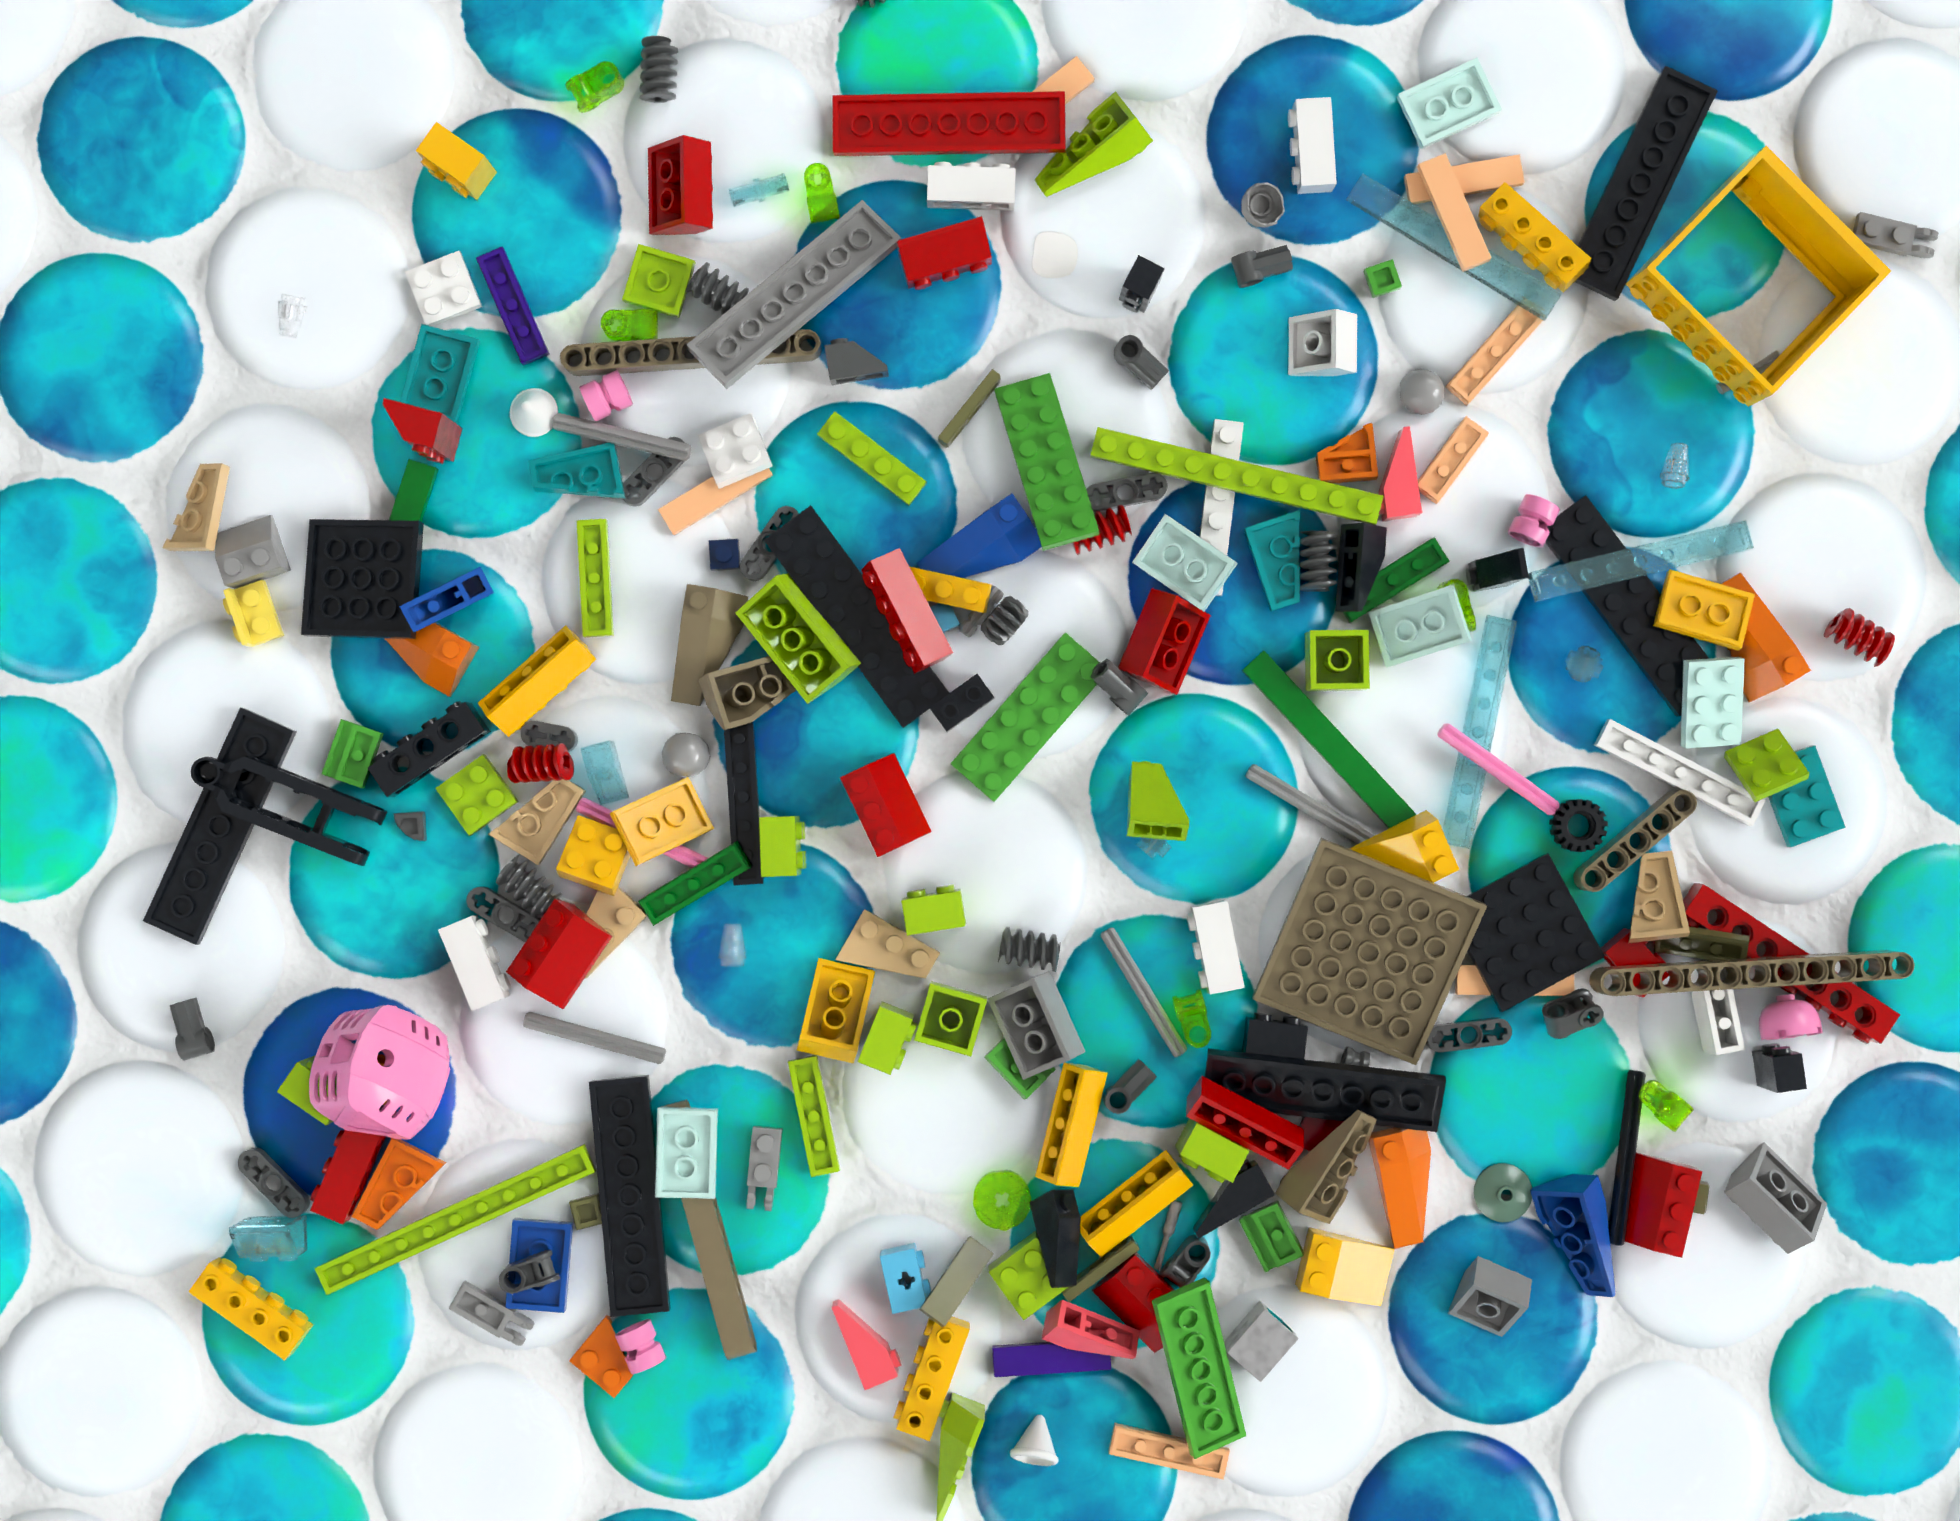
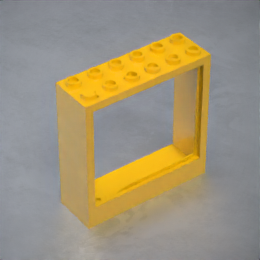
M1765 146L1745 161L1625 284L1630 288L1633 297L1637 300L1641 299L1651 309L1650 311L1654 318L1664 322L1671 329L1674 338L1684 342L1692 350V355L1695 359L1705 363L1713 371V376L1719 382L1725 383L1733 391L1734 397L1740 403L1746 404L1749 407L1773 395L1884 280L1891 270ZM1730 191L1835 296L1762 374L1655 269Z

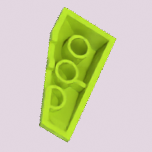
M1116 91L1088 115L1089 123L1080 133L1075 131L1069 138L1072 142L1066 149V152L1056 153L1034 179L1046 197L1131 160L1137 154L1142 153L1153 142V139Z
M953 1392L949 1401L944 1400L939 1417L942 1419L936 1521H943L956 1491V1479L960 1480L962 1478L967 1456L971 1457L985 1422L984 1404Z

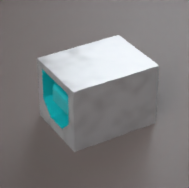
M1259 1301L1227 1337L1224 1344L1226 1352L1258 1381L1262 1382L1299 1338L1287 1323L1262 1301Z

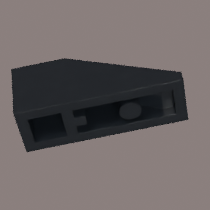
M1368 523L1341 524L1335 612H1362L1385 557L1386 527Z
M1524 548L1474 560L1468 563L1469 568L1466 569L1467 583L1473 587V592L1506 587L1529 577Z
M1246 1159L1233 1183L1226 1179L1224 1180L1193 1227L1198 1239L1275 1195L1255 1160L1249 1162Z
M1051 1190L1029 1203L1051 1288L1074 1287L1077 1284L1081 1217L1073 1190Z

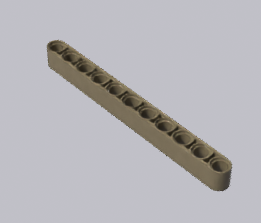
M1879 950L1600 967L1591 973L1589 982L1592 989L1597 993L1609 996L1904 979L1912 974L1915 964L1911 955L1905 952ZM1894 959H1896L1897 961V967L1895 968V970H1893L1892 968V962ZM1867 960L1869 963V968L1865 972L1863 966L1865 961ZM1839 961L1841 967L1839 973L1836 974L1835 965ZM1811 963L1812 972L1808 976L1806 968L1808 964ZM1782 965L1784 968V973L1779 978L1777 972L1779 966ZM1753 966L1755 968V976L1753 979H1750L1749 970ZM1725 968L1727 976L1724 981H1721L1720 972ZM1696 969L1698 979L1693 983L1691 981V974ZM1668 971L1670 978L1668 983L1664 985L1662 983V976ZM1636 973H1639L1641 981L1635 987L1633 985V977ZM1610 974L1612 984L1606 989L1604 987V979Z

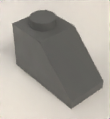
M838 338L831 340V344L824 345L831 385L889 377L887 365L854 341L848 342L847 338Z

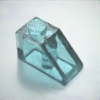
M608 740L580 748L588 778L600 805L629 798L615 742Z

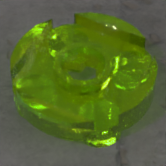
M998 1170L989 1172L975 1186L973 1206L976 1215L984 1224L991 1228L1003 1231L1009 1230L1023 1222L1030 1211L1029 1202H1031V1194L1028 1184L1014 1171ZM1005 1192L1008 1193L1007 1200L1009 1204L1007 1206H997V1199L994 1196L997 1193L1003 1195Z

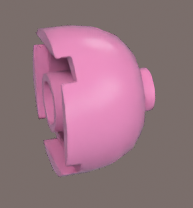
M1794 994L1776 996L1777 1002L1767 1005L1762 1010L1759 1018L1761 1040L1795 1038L1804 1034L1811 1036L1823 1033L1821 1020L1814 1006L1804 1000H1795Z

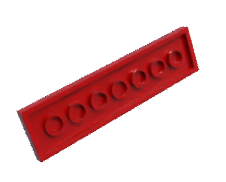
M1065 91L832 95L834 156L1066 152Z

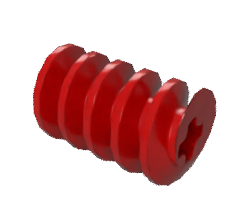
M1117 506V514L1111 508H1107L1105 518L1100 511H1096L1095 519L1099 535L1073 542L1072 545L1076 554L1080 555L1081 545H1084L1088 552L1092 551V542H1095L1100 549L1103 548V539H1107L1111 546L1114 545L1115 536H1118L1122 542H1125L1126 533L1129 532L1132 536L1124 506Z
M1846 608L1838 613L1824 632L1825 638H1828L1833 633L1836 634L1834 638L1835 644L1845 639V650L1855 645V656L1865 651V662L1875 657L1874 667H1878L1887 659L1895 642V635L1893 633H1885L1883 627H1875L1873 621H1865L1864 616L1861 614L1854 615V610L1851 608Z
M563 743L557 744L556 747L553 744H548L546 747L536 745L535 748L531 745L525 748L517 746L513 749L512 756L507 762V775L513 783L570 780L574 774L573 759Z

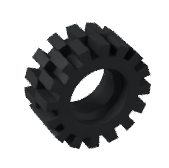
M1576 799L1561 803L1556 813L1553 814V820L1549 822V825H1552L1550 833L1555 836L1553 840L1556 844H1560L1561 848L1574 852H1586V850L1595 849V845H1600L1603 842L1601 840L1602 836L1607 834V831H1604V827L1608 826V822L1603 819L1606 816L1604 811H1600V807L1597 804H1592V801ZM1576 814L1586 817L1589 823L1587 833L1581 837L1573 836L1568 829L1570 818Z

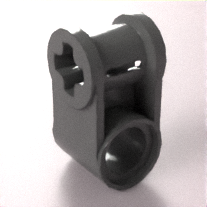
M1577 989L1568 995L1551 1000L1543 1006L1542 1013L1548 1035L1555 1039L1566 1038L1587 1027L1595 1026L1602 1020L1604 1012L1599 1005L1592 1001L1593 996L1589 990Z
M1196 1234L1188 1236L1177 1251L1165 1262L1159 1272V1276L1162 1278L1167 1277L1179 1288L1194 1282L1197 1275L1210 1259L1211 1252L1207 1240L1204 1237L1198 1239ZM1194 1245H1201L1204 1247V1252L1200 1256L1194 1257L1189 1254V1249Z
M544 1250L508 1264L499 1276L501 1289L512 1294L559 1280V1273H555L550 1257L553 1254L552 1250ZM508 1272H518L521 1276V1283H511L508 1279Z

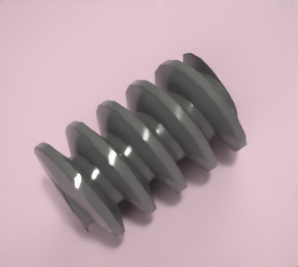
M647 36L641 41L644 47L641 51V56L644 60L640 64L643 70L640 74V79L643 83L639 87L642 93L639 98L644 101L664 103L676 99V94L668 92V89L677 87L676 82L669 80V78L677 76V71L670 69L669 66L678 64L677 59L670 57V55L678 53V48L671 46L670 43L672 41L667 37Z
M706 262L694 273L687 285L686 292L692 290V296L695 299L702 296L701 301L703 304L708 305L711 303V308L714 311L721 309V315H723L748 294L749 289L746 287L739 293L737 291L738 281L728 286L729 276L725 275L719 280L720 270L715 269L711 274L708 273L710 263Z
M1303 531L1301 533L1308 536L1302 538L1300 544L1309 548L1300 551V556L1308 559L1301 562L1300 567L1308 571L1300 574V579L1308 583L1301 585L1300 591H1330L1329 587L1337 584V581L1330 579L1329 575L1336 573L1337 569L1329 567V563L1337 561V557L1329 555V552L1336 550L1337 546L1330 544L1329 540L1337 538V534L1329 531Z
M519 854L501 870L496 879V884L502 885L507 882L504 891L506 893L515 891L514 901L525 898L522 908L528 909L533 906L530 913L532 917L540 914L544 915L553 900H559L563 894L560 892L552 896L553 884L546 888L542 887L546 878L543 876L535 880L534 876L537 869L534 868L526 872L525 869L529 862L526 860L518 864Z
M1006 927L1002 933L998 962L1002 955L1005 956L1006 964H1010L1013 957H1016L1018 966H1022L1024 960L1028 959L1029 968H1033L1036 961H1039L1041 970H1045L1047 964L1051 963L1052 971L1056 972L1060 944H1058L1055 934H1052L1049 941L1046 942L1045 933L1041 932L1037 940H1035L1033 931H1029L1026 937L1023 938L1021 929H1017L1014 936H1011L1010 927Z

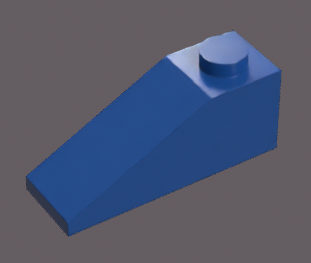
M478 567L399 607L414 633L493 594L494 591L481 567Z

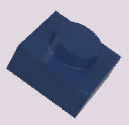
M738 539L709 540L711 571L740 569Z

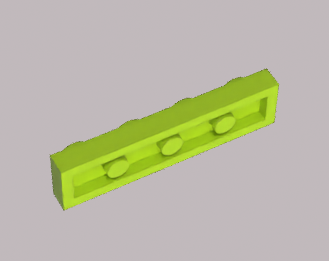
M835 411L817 433L818 437L909 506L927 484V481Z
M576 520L583 637L614 636L608 520Z
M813 1055L789 1060L788 1066L810 1175L815 1177L839 1172L840 1165L818 1056Z

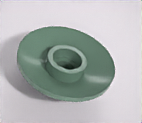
M1498 1163L1487 1167L1480 1173L1474 1185V1199L1479 1210L1489 1219L1497 1222H1510L1520 1218L1528 1210L1532 1201L1530 1192L1532 1185L1528 1176L1518 1167L1507 1163ZM1508 1189L1510 1197L1504 1200L1501 1198V1193L1503 1190Z

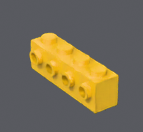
M1506 182L1480 206L1478 217L1480 218L1479 222L1489 232L1494 230L1501 237L1500 240L1503 245L1509 250L1513 251L1515 249L1521 254L1523 262L1530 269L1539 270L1544 275L1545 282L1553 289L1559 288L1564 293L1589 268L1592 258Z
M565 625L481 699L478 704L486 717L509 737L516 730L522 728L525 722L536 712L542 710L553 697L566 689L569 683L579 674L586 671L596 658L587 645Z
M1063 1063L1035 1177L1058 1186H1080L1107 1072L1087 1065Z
M1165 1150L1080 1216V1233L1087 1244L1100 1257H1103L1191 1188L1193 1183L1167 1150Z
M218 1257L209 1262L189 1290V1293L284 1361L290 1357L313 1327V1324L308 1321V1316L300 1310H292L285 1305L284 1299L278 1294L269 1293L260 1287L261 1283L256 1278L249 1275L245 1276L239 1272L237 1266L232 1261Z
M952 1316L945 1327L942 1328L931 1318H928L923 1335L928 1336L924 1347L918 1346L913 1360L914 1363L918 1364L914 1374H908L903 1388L908 1393L904 1402H898L893 1418L897 1419V1430L930 1441L970 1330L969 1322Z

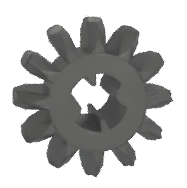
M1012 596L1005 597L981 624V631L991 642L1003 645L1028 617L1029 611L1018 599L1016 600Z

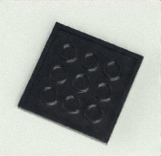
M309 519L301 635L310 637L416 639V632L413 633L399 606L419 597L424 523L402 520Z
M1548 853L1467 895V897L1487 905L1467 952L1500 1012L1515 1006L1605 957Z

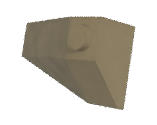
M687 584L681 616L671 696L672 702L701 706L704 696L698 679L707 673L719 670L724 659L728 656L731 646L744 626V623L735 612L748 601V596L716 588Z
M770 656L710 672L698 679L707 708L723 730L753 722L796 691Z
M1360 1110L1354 1112L1290 1168L1288 1173L1281 1179L1280 1186L1275 1194L1298 1213L1330 1224L1346 1199L1348 1190L1345 1189V1185L1349 1176H1355L1358 1167L1354 1165L1357 1155L1365 1150L1377 1119Z

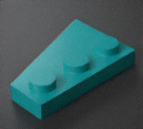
M605 443L528 461L532 486L536 492L626 499L615 444Z
M1300 510L1243 529L1270 612L1300 602Z

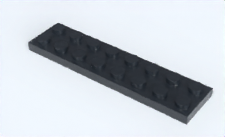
M1668 66L1661 70L1579 241L1578 247L1592 259L1589 268L1575 281L1576 283L1613 301L1619 298L1718 90Z
M1585 495L1560 513L1554 524L1547 527L1550 533L1545 543L1675 716H1681L1683 660L1709 658L1693 637L1653 626L1661 594Z
M811 505L764 539L806 598L861 662L858 668L903 728L949 694V691L931 667L914 674L912 668L907 666L898 641H895L891 636L890 625L885 615H882L877 608L876 598L872 590L865 585L861 572Z
M240 707L217 759L229 763L251 755L281 767L297 731ZM247 771L241 774L234 791L239 799L263 807L274 782H267L264 777ZM203 788L143 921L192 944L199 945L255 824L222 812L214 792Z
M1209 1048L1204 1076L1276 1114L1345 1121L1354 1112L1360 1110L1376 1118L1375 1125L1430 1132L1438 1131L1446 1086V1077L1444 1075Z
M649 1075L589 1081L610 1317L668 1312L671 1307L661 1199L655 1197L656 1145Z

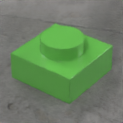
M1393 259L1365 268L1363 271L1372 298L1399 290L1402 287Z

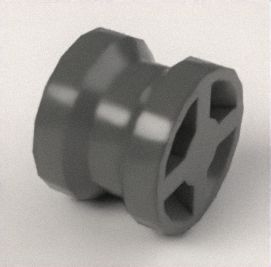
M1346 1046L1340 1064L1369 1067L1370 1053L1365 1051L1358 1053L1353 1048Z

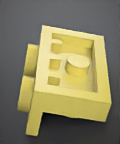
M264 580L237 589L228 588L223 590L225 595L223 605L226 612L232 615L235 624L232 630L239 643L241 642L244 646L253 647L284 636Z

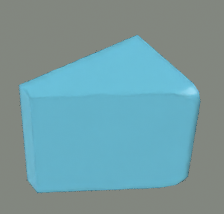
M938 603L930 607L943 633L960 626L952 606Z

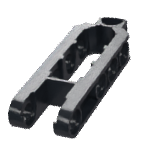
M251 755L229 763L213 757H202L196 760L191 767V778L197 785L214 792L222 812L360 866H365L370 851L325 833L334 809L352 816L358 815L377 822L378 825L383 824L387 814L386 810ZM249 771L264 777L267 782H277L294 789L293 792L297 794L304 793L321 800L323 806L314 827L312 828L239 799L234 790L241 774Z

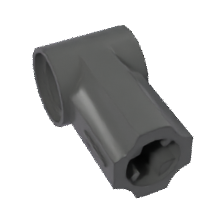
M1287 245L1258 253L1256 251H1248L1231 258L1239 288L1249 287L1262 282L1264 278L1293 270L1292 256Z
M1134 335L1124 336L1114 348L1113 354L1117 363L1126 366L1150 390L1169 372L1162 363L1143 347L1141 340ZM1129 344L1133 346L1135 356H1125L1121 350L1122 345Z
M1108 659L1099 662L1092 670L1091 678L1111 696L1109 699L1128 716L1148 695L1143 687L1132 678L1127 677Z
M197 998L169 1005L178 1034L175 1038V1045L180 1058L185 1061L214 1052V1038L210 1029L204 1025Z
M1137 1059L1112 1086L1105 1090L1103 1094L1104 1105L1116 1114L1126 1112L1130 1108L1131 1103L1157 1076L1140 1059ZM1114 1092H1122L1125 1097L1124 1103L1120 1107L1111 1106L1110 1096Z

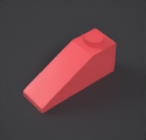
M1410 426L1403 427L1398 432L1378 492L1379 495H1383L1379 515L1382 516V522L1412 518L1422 514Z
M841 1300L833 1301L832 1310L864 1389H870L898 1377V1367L902 1365L896 1349L891 1350L888 1342Z
M1061 1300L1046 1312L1042 1339L1069 1350L1134 1359L1136 1357L1140 1330Z

